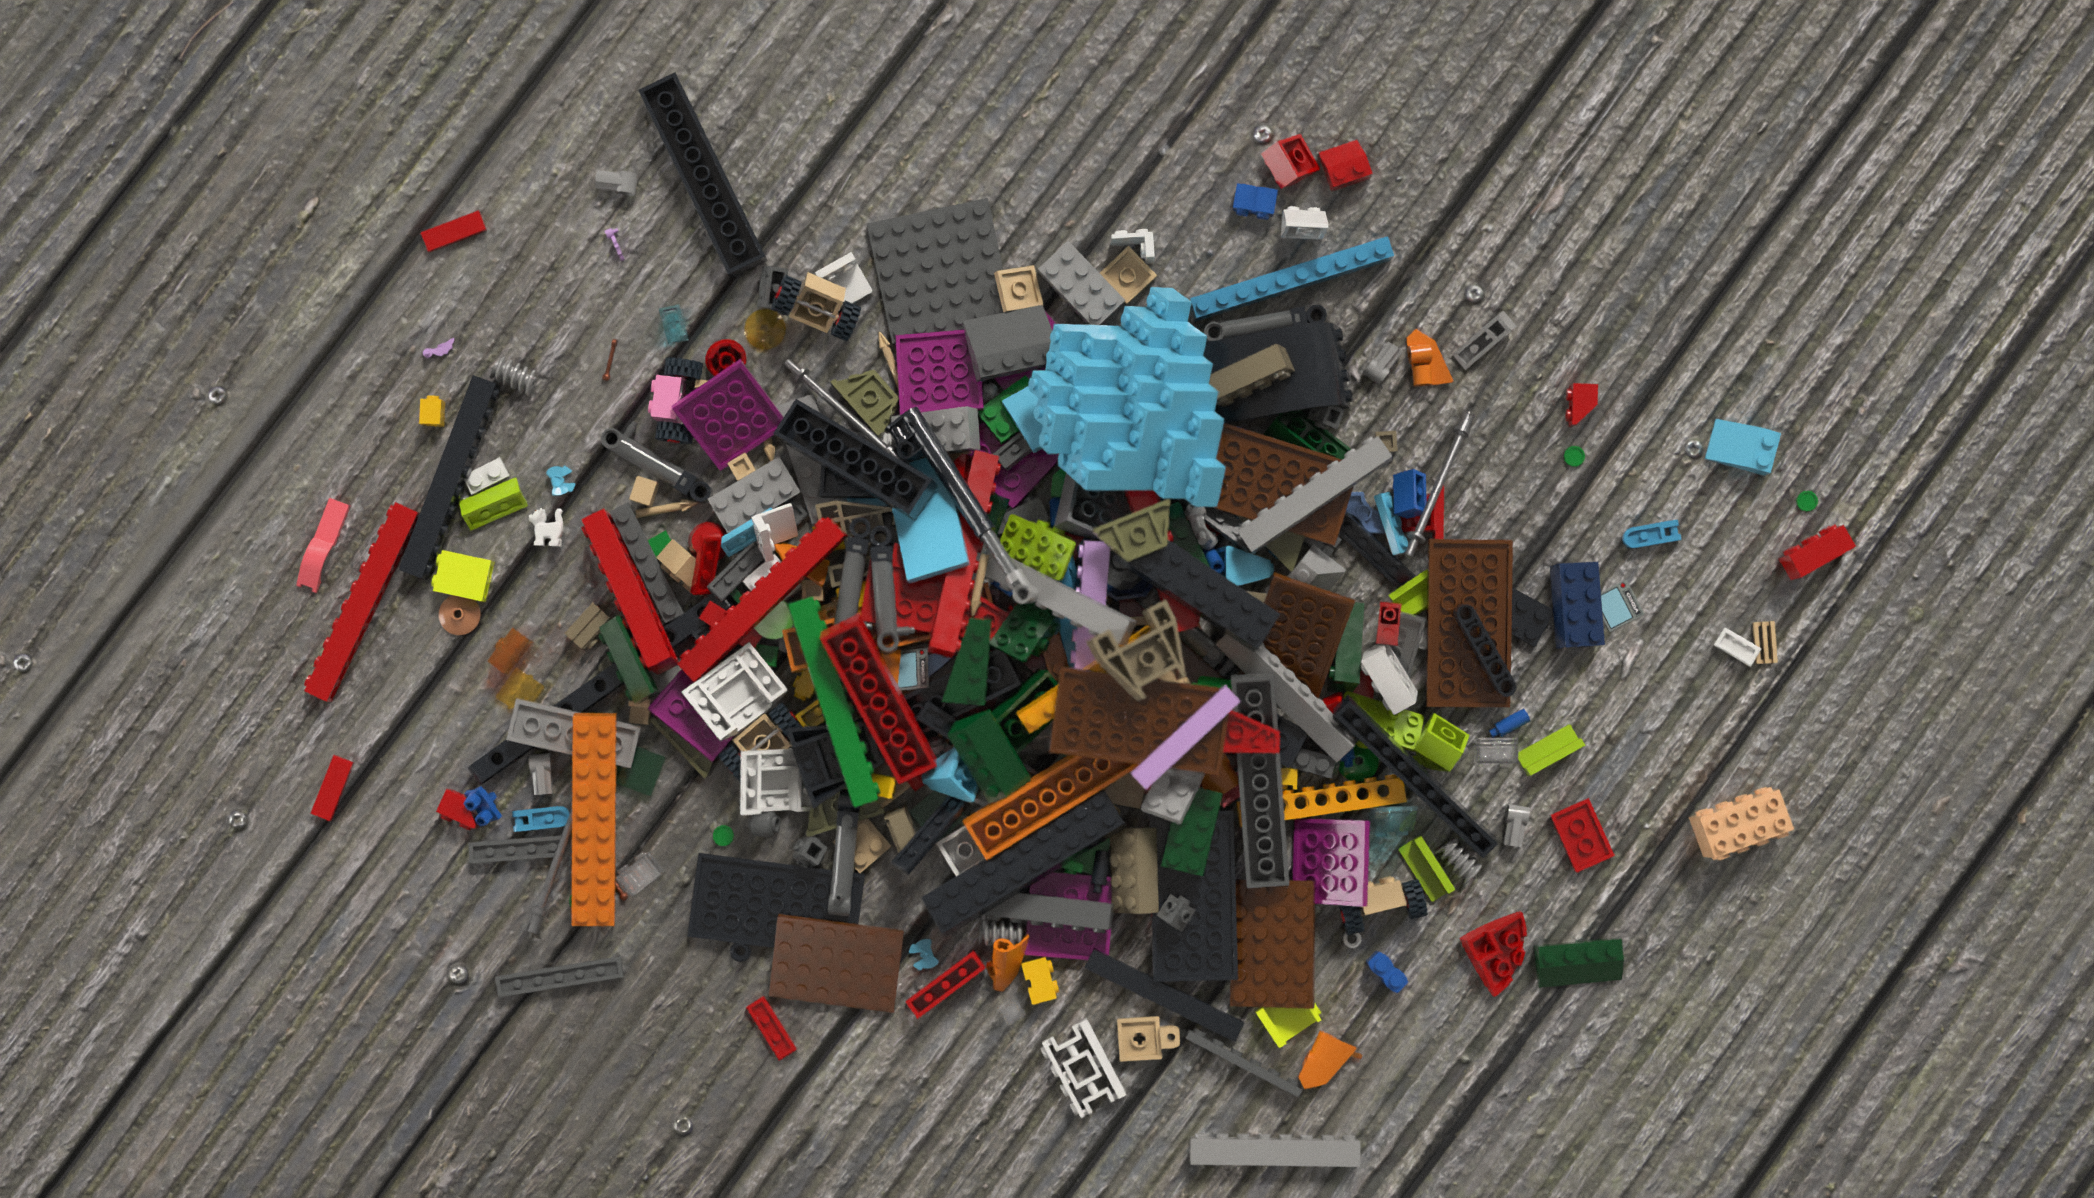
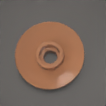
M454 595L446 598L439 609V621L442 627L454 635H466L472 632L479 624L481 617L479 605L475 600ZM457 610H460L462 613L459 618L455 617Z

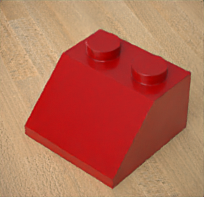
M1301 134L1277 141L1261 153L1265 164L1269 167L1275 182L1281 189L1292 186L1320 170Z
M1358 140L1318 152L1331 192L1369 180L1373 174L1366 153Z

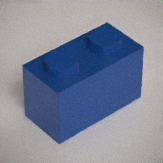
M1415 469L1394 474V514L1406 519L1422 515L1427 503L1426 474Z

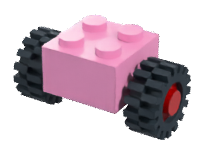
M669 357L665 360V376L656 375V380H652L651 392H654L653 401H649L648 413H651V417L657 421L656 440L692 444L693 435L684 424H681V420L672 410L671 406L685 397L686 383L684 381L701 380L703 363L695 360Z

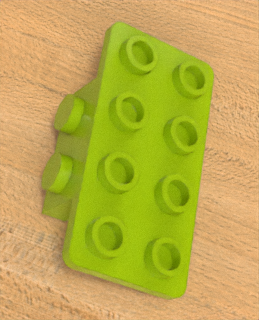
M1011 514L1000 539L1009 556L1050 578L1061 581L1075 548V542L1071 540L1072 537L1065 535V531L1059 528H1050V523L1038 519L1037 522H1033Z
M1345 692L1343 699L1349 695L1404 749L1415 752L1414 748L1422 731L1423 715L1406 709L1394 715L1391 710L1388 711L1381 701L1353 692ZM1360 740L1355 744L1360 748H1368Z

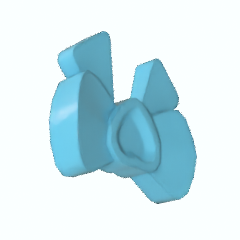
M554 466L546 471V474L551 478L553 486L551 493L553 496H562L567 492H572L575 487V483H563V476L572 472L566 466H563V468Z
M922 939L916 945L912 944L909 949V953H921L920 956L923 959L913 965L918 970L923 968L929 969L939 963L932 952L931 939Z

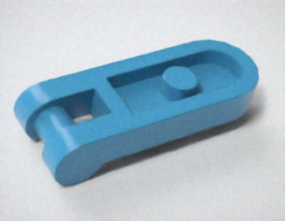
M1678 520L1632 527L1627 529L1622 535V541L1628 548H1640L1682 540L1681 534H1678ZM1664 528H1669L1670 536H1665Z
M564 806L512 811V817H515L514 832L564 827L570 811ZM523 816H528L529 824L524 825Z

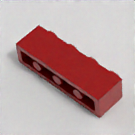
M973 950L905 1002L918 1019L983 971L986 965L975 950Z

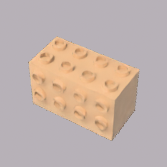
M1763 787L1755 790V794L1740 795L1735 797L1733 802L1724 801L1718 803L1714 809L1705 808L1696 811V815L1689 817L1703 857L1722 860L1730 857L1729 853L1731 852L1742 853L1749 850L1750 845L1761 846L1769 843V838L1780 839L1788 836V832L1794 830L1780 790L1772 789V787Z

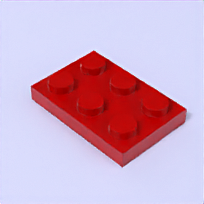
M1589 798L1549 815L1575 873L1615 856Z

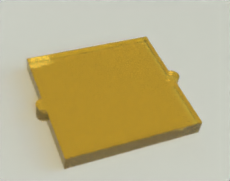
M516 667L495 698L506 704L508 709L514 710L516 698L535 702L545 686L533 679V675H528Z

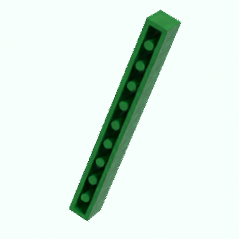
M812 596L790 603L787 606L852 806L857 807L878 800L877 795L881 794L877 781H872L871 774L874 771L871 762H866L864 756L867 753L864 741H859L858 734L861 731L858 722H853L851 716L854 713L851 701H846L845 693H848L844 682L840 681L838 671L820 640L821 632L826 630L827 626L824 620H820L818 614L821 612L819 602L814 600Z

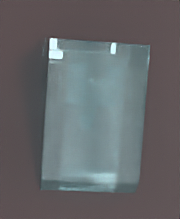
M678 304L659 308L668 344L689 340L682 307Z

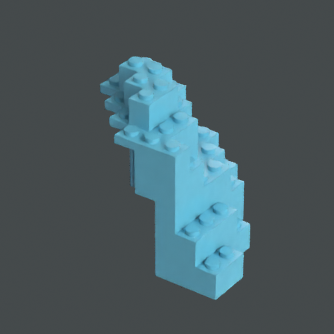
M1151 287L1150 293L1147 296V307H1124V312L1121 315V326L1054 324L1053 331L1050 334V348L1046 355L1045 371H1033L1032 377L1029 380V391L1038 398L1037 405L1034 408V418L1043 425L1042 433L1039 436V446L1048 454H1059L1058 466L1085 490H1154L1162 498H1185L1195 507H1217L1226 467L1216 460L1224 419L1214 412L1218 391L1209 385L1213 364L1203 357L1207 336L1188 323L1192 302L1173 288Z

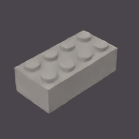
M1069 241L1038 268V274L1087 325L1105 324L1125 305V299Z
M966 406L921 412L948 454L980 450L978 410L976 408ZM901 415L891 416V422ZM911 446L908 448V455L912 452Z
M778 457L708 498V501L726 532L729 533L751 520L752 516L761 514L769 508L775 509L786 505L800 497L802 493L784 462Z

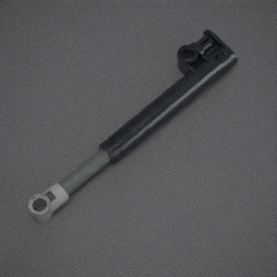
M913 407L904 412L884 430L886 434H891L894 439L898 456L901 459L912 461L918 460L923 455L925 456L977 539L982 538L1006 575L1005 580L1013 591L1014 600L1020 604L1034 603L1039 596L1037 588L1030 584L1023 571L1018 569L994 533V524L989 520L990 518L919 408ZM911 446L912 452L908 455V448ZM1025 589L1028 590L1027 599H1025L1023 596V592Z

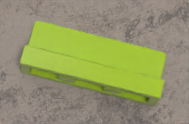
M516 477L459 501L462 517L470 531L528 506Z
M1428 569L1388 595L1391 603H1401V612L1418 615L1427 609Z
M1569 724L1517 752L1516 757L1526 775L1531 776L1584 747L1585 744L1582 738L1577 737L1572 726Z
M1417 836L1398 849L1416 879H1419L1430 901L1433 902L1444 894H1449L1456 890L1422 836Z

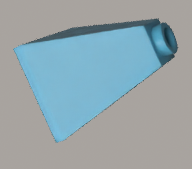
M1231 546L1216 549L1225 564L1224 570L1219 574L1238 586L1269 578L1274 573V565L1271 563V560L1246 553Z
M955 747L937 759L936 767L922 774V782L931 790L970 803L974 802L979 787Z

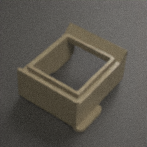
M906 804L885 812V820H887V825L898 853L916 834L913 829L914 822Z

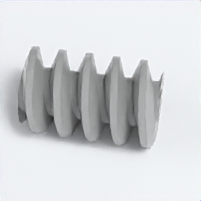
M503 356L494 365L490 379L495 377L496 382L503 380V385L508 386L510 384L512 389L518 387L520 393L526 390V395L529 396L537 381L535 377L536 370L528 374L527 366L521 371L520 363L512 367L513 360L506 364L505 356Z
M1455 838L1440 847L1436 854L1443 852L1440 859H1449L1446 866L1454 864L1452 872L1460 871L1457 878L1465 877L1466 879L1463 883L1465 885L1479 873L1482 865L1480 863L1473 865L1476 858L1471 857L1468 859L1470 851L1462 852L1465 846L1463 844L1457 846L1459 839Z
M984 918L980 925L978 945H980L982 939H984L986 946L989 945L991 940L994 944L997 939L1001 938L1009 940L1014 946L1016 943L1021 942V923H1017L1016 927L1013 928V924L1010 921L1007 927H1005L1003 920H1001L998 926L996 921L992 920L991 924L988 925L987 919Z

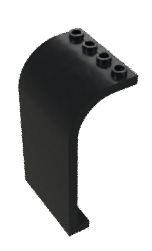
M1309 323L1206 342L1203 357L1213 364L1211 374L1275 344L1286 349L1295 370L1290 373L1291 376L1282 381L1276 379L1271 382V386L1262 390L1257 388L1252 391V395L1245 398L1237 397L1233 399L1234 403L1226 407L1216 405L1214 412L1224 419V423L1228 424L1311 408H1351L1350 402H1353V395L1351 389L1348 390L1347 382L1350 381L1348 369H1345L1344 361H1347L1345 349L1341 347V341H1343L1342 329H1339L1333 323Z

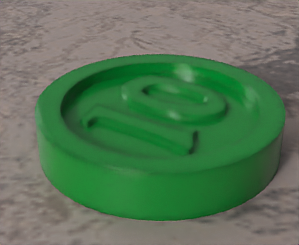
M1571 446L1565 450L1564 461L1567 465L1577 467L1584 462L1585 453L1582 448Z
M1803 491L1797 496L1796 504L1800 510L1809 512L1816 508L1818 498L1812 491Z
M720 825L714 830L713 839L716 844L727 846L733 841L734 832L729 826Z

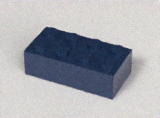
M1580 562L1551 565L1550 579L1556 649L1605 645L1599 563Z

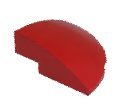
M1521 911L1491 921L1459 938L1476 972L1494 997L1500 994L1513 981L1512 975L1516 968L1522 965L1525 956L1523 944L1524 937H1527V928Z

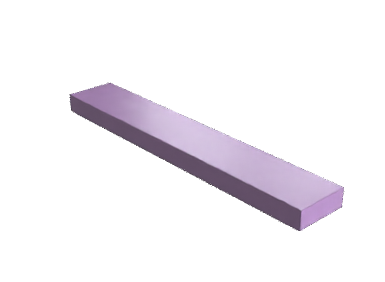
M1225 685L1134 769L1131 774L1147 789L1228 714L1240 700Z

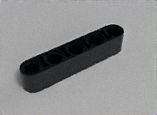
M1468 604L1457 605L1453 611L1454 618L1494 690L1499 695L1505 697L1512 696L1516 691V683L1475 609ZM1463 608H1467L1469 611V616L1466 619L1460 617V611ZM1477 626L1479 634L1473 638L1470 635V630L1472 627ZM1487 644L1489 646V653L1482 656L1480 648ZM1493 663H1498L1500 667L1496 674H1492L1490 670ZM1504 681H1508L1510 685L1507 692L1501 691V684Z

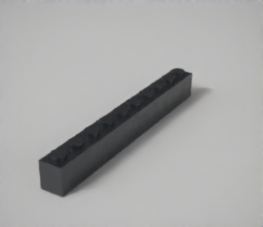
M475 375L472 376L400 564V571L425 580L432 576L435 569L434 561L442 551V540L449 532L450 527L448 524L457 511L456 503L458 498L460 499L464 493V479L470 477L472 461L477 458L480 440H483L486 435V424L492 419L494 414V403L501 396V386Z
M1349 695L1333 708L1334 716L1482 858L1498 845L1496 837Z

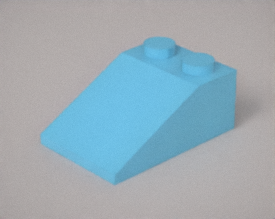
M1715 419L1704 459L1765 476L1771 473L1781 433L1761 427Z

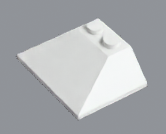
M749 642L683 690L682 694L717 738L722 741L739 734L764 713L769 712L787 693L788 689Z
M792 749L741 751L740 815L761 814V812L781 810L810 811L811 802Z

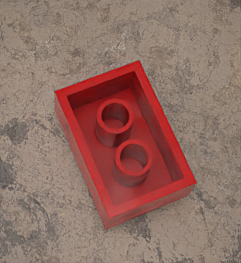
M1836 524L1828 526L1819 531V536L1816 534L1801 541L1802 546L1798 544L1783 551L1784 556L1780 557L1779 560L1791 580L1801 578L1856 547L1844 525L1838 527Z

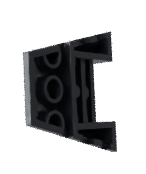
M858 722L861 731L858 734L859 741H864L867 753L864 754L866 762L870 761L874 770L885 763L886 760L866 723ZM827 726L786 728L797 766L814 809L846 788Z

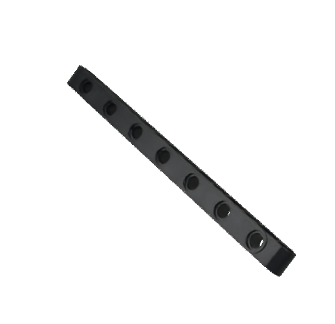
M711 594L665 626L666 634L668 632L675 634V639L671 643L673 649L690 638L692 632L706 624V622L699 619V611L702 608H706L710 601L727 611L731 606L735 605L732 599L728 596L721 602ZM616 663L607 667L553 707L563 709L565 705L569 704L572 707V711L586 712L625 684V682L621 683L616 671L619 669ZM604 680L606 682V689L599 692L597 683ZM505 740L472 763L468 769L479 785H482L531 751L535 746ZM498 753L503 756V762L500 765H497L494 761V757Z

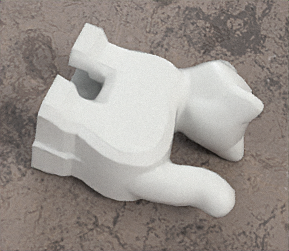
M540 508V510H535L529 515V521L534 525L536 538L534 546H545V539L550 538L551 541L548 546L562 547V509L559 508L555 511L556 521L551 523H545L547 519L545 509Z

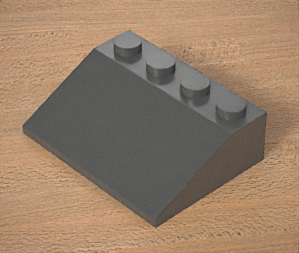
M1043 305L962 321L976 382L1046 368V355L1050 348L1052 328Z
M1066 473L1054 527L1073 535L1100 540L1093 533V529L1125 517L1127 514L1128 501L1124 490H1085Z

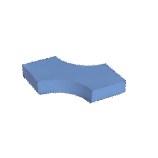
M1352 492L1346 511L1355 517L1371 534H1384L1385 530L1379 511L1374 510L1368 505L1364 492Z

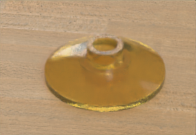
M759 309L747 318L744 332L752 346L761 350H769L777 347L783 341L786 326L783 318L776 311ZM767 325L768 330L765 332L761 331V326Z

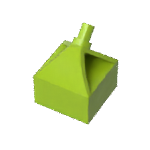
M1433 713L1422 729L1414 750L1417 755L1412 757L1428 769L1450 772L1462 756L1469 734Z

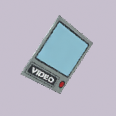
M1627 579L1601 592L1603 620L1609 632L1645 615Z
M927 648L901 651L898 679L900 690L929 687Z

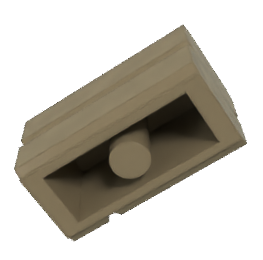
M592 602L565 634L582 650H591L598 643V633L601 632L599 627L612 618L596 603Z

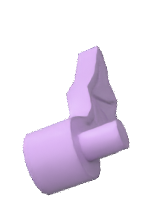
M618 228L605 230L607 238L612 239L621 261L625 260L614 235L619 232Z
M454 338L439 344L435 349H425L423 351L424 357L431 358L432 354L436 356L448 354L449 350L453 349Z

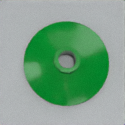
M1354 745L1355 758H1362V763L1357 765L1355 759H1353V766L1346 768L1344 761H1341L1339 771L1350 781L1362 782L1365 778H1371L1375 774L1379 759L1370 749Z

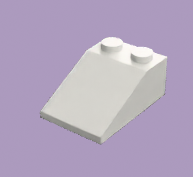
M1293 206L1283 210L1281 238L1323 239L1328 229L1325 211H1320V208L1315 207L1308 208V210H1299V207Z

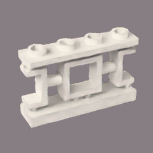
M1087 1018L1072 1026L1076 1034L1075 1037L1058 1045L1054 1036L1042 1041L1043 1047L1040 1048L1044 1057L1051 1059L1053 1066L1050 1068L1055 1078L1060 1077L1063 1083L1060 1087L1065 1097L1070 1096L1073 1102L1070 1106L1075 1116L1079 1114L1081 1118L1092 1113L1088 1102L1107 1093L1111 1102L1126 1095ZM1081 1029H1083L1095 1052L1093 1056L1089 1049L1078 1053L1074 1042L1082 1039L1079 1032ZM1050 1045H1053L1056 1052L1065 1047L1067 1048L1071 1058L1062 1062L1065 1071L1062 1072L1049 1047ZM1087 1055L1096 1073L1077 1082L1069 1064ZM1101 1066L1115 1091L1114 1093H1111L1108 1086L1098 1091L1093 1082L1102 1076L1099 1070ZM1072 1082L1076 1090L1084 1085L1087 1086L1091 1095L1082 1099L1085 1106L1084 1109L1081 1108L1069 1083Z

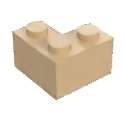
M672 539L656 558L662 562L660 567L678 583L682 580L684 582L682 586L690 592L696 558Z

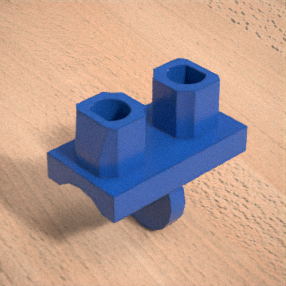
M480 786L474 790L469 789L464 793L466 800L463 804L467 810H475L478 813L475 817L478 826L487 825L491 821L501 818L502 815L493 802L497 797L495 792L487 793Z

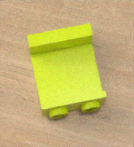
M442 550V553L438 554L436 566H438L437 574L433 575L431 586L434 587L433 591L486 603L495 562Z
M1316 1004L1313 1009L1260 1007L1255 1011L1279 1048L1314 1022L1321 1021L1319 1015L1322 1014Z

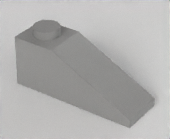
M1502 311L1452 355L1466 370L1517 326Z

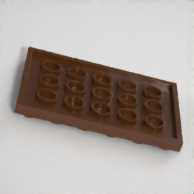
M1274 573L1264 603L1280 613V616L1262 643L1271 654L1278 657L1280 663L1286 669L1294 673L1295 677L1302 684L1308 686L1310 692L1318 699L1354 607L1355 600ZM1240 669L1237 675H1243L1245 673Z
M1235 879L1238 980H1230V1006L1315 1008V881L1289 880V885L1247 888L1246 879Z
M779 914L769 997L894 1013L904 930Z

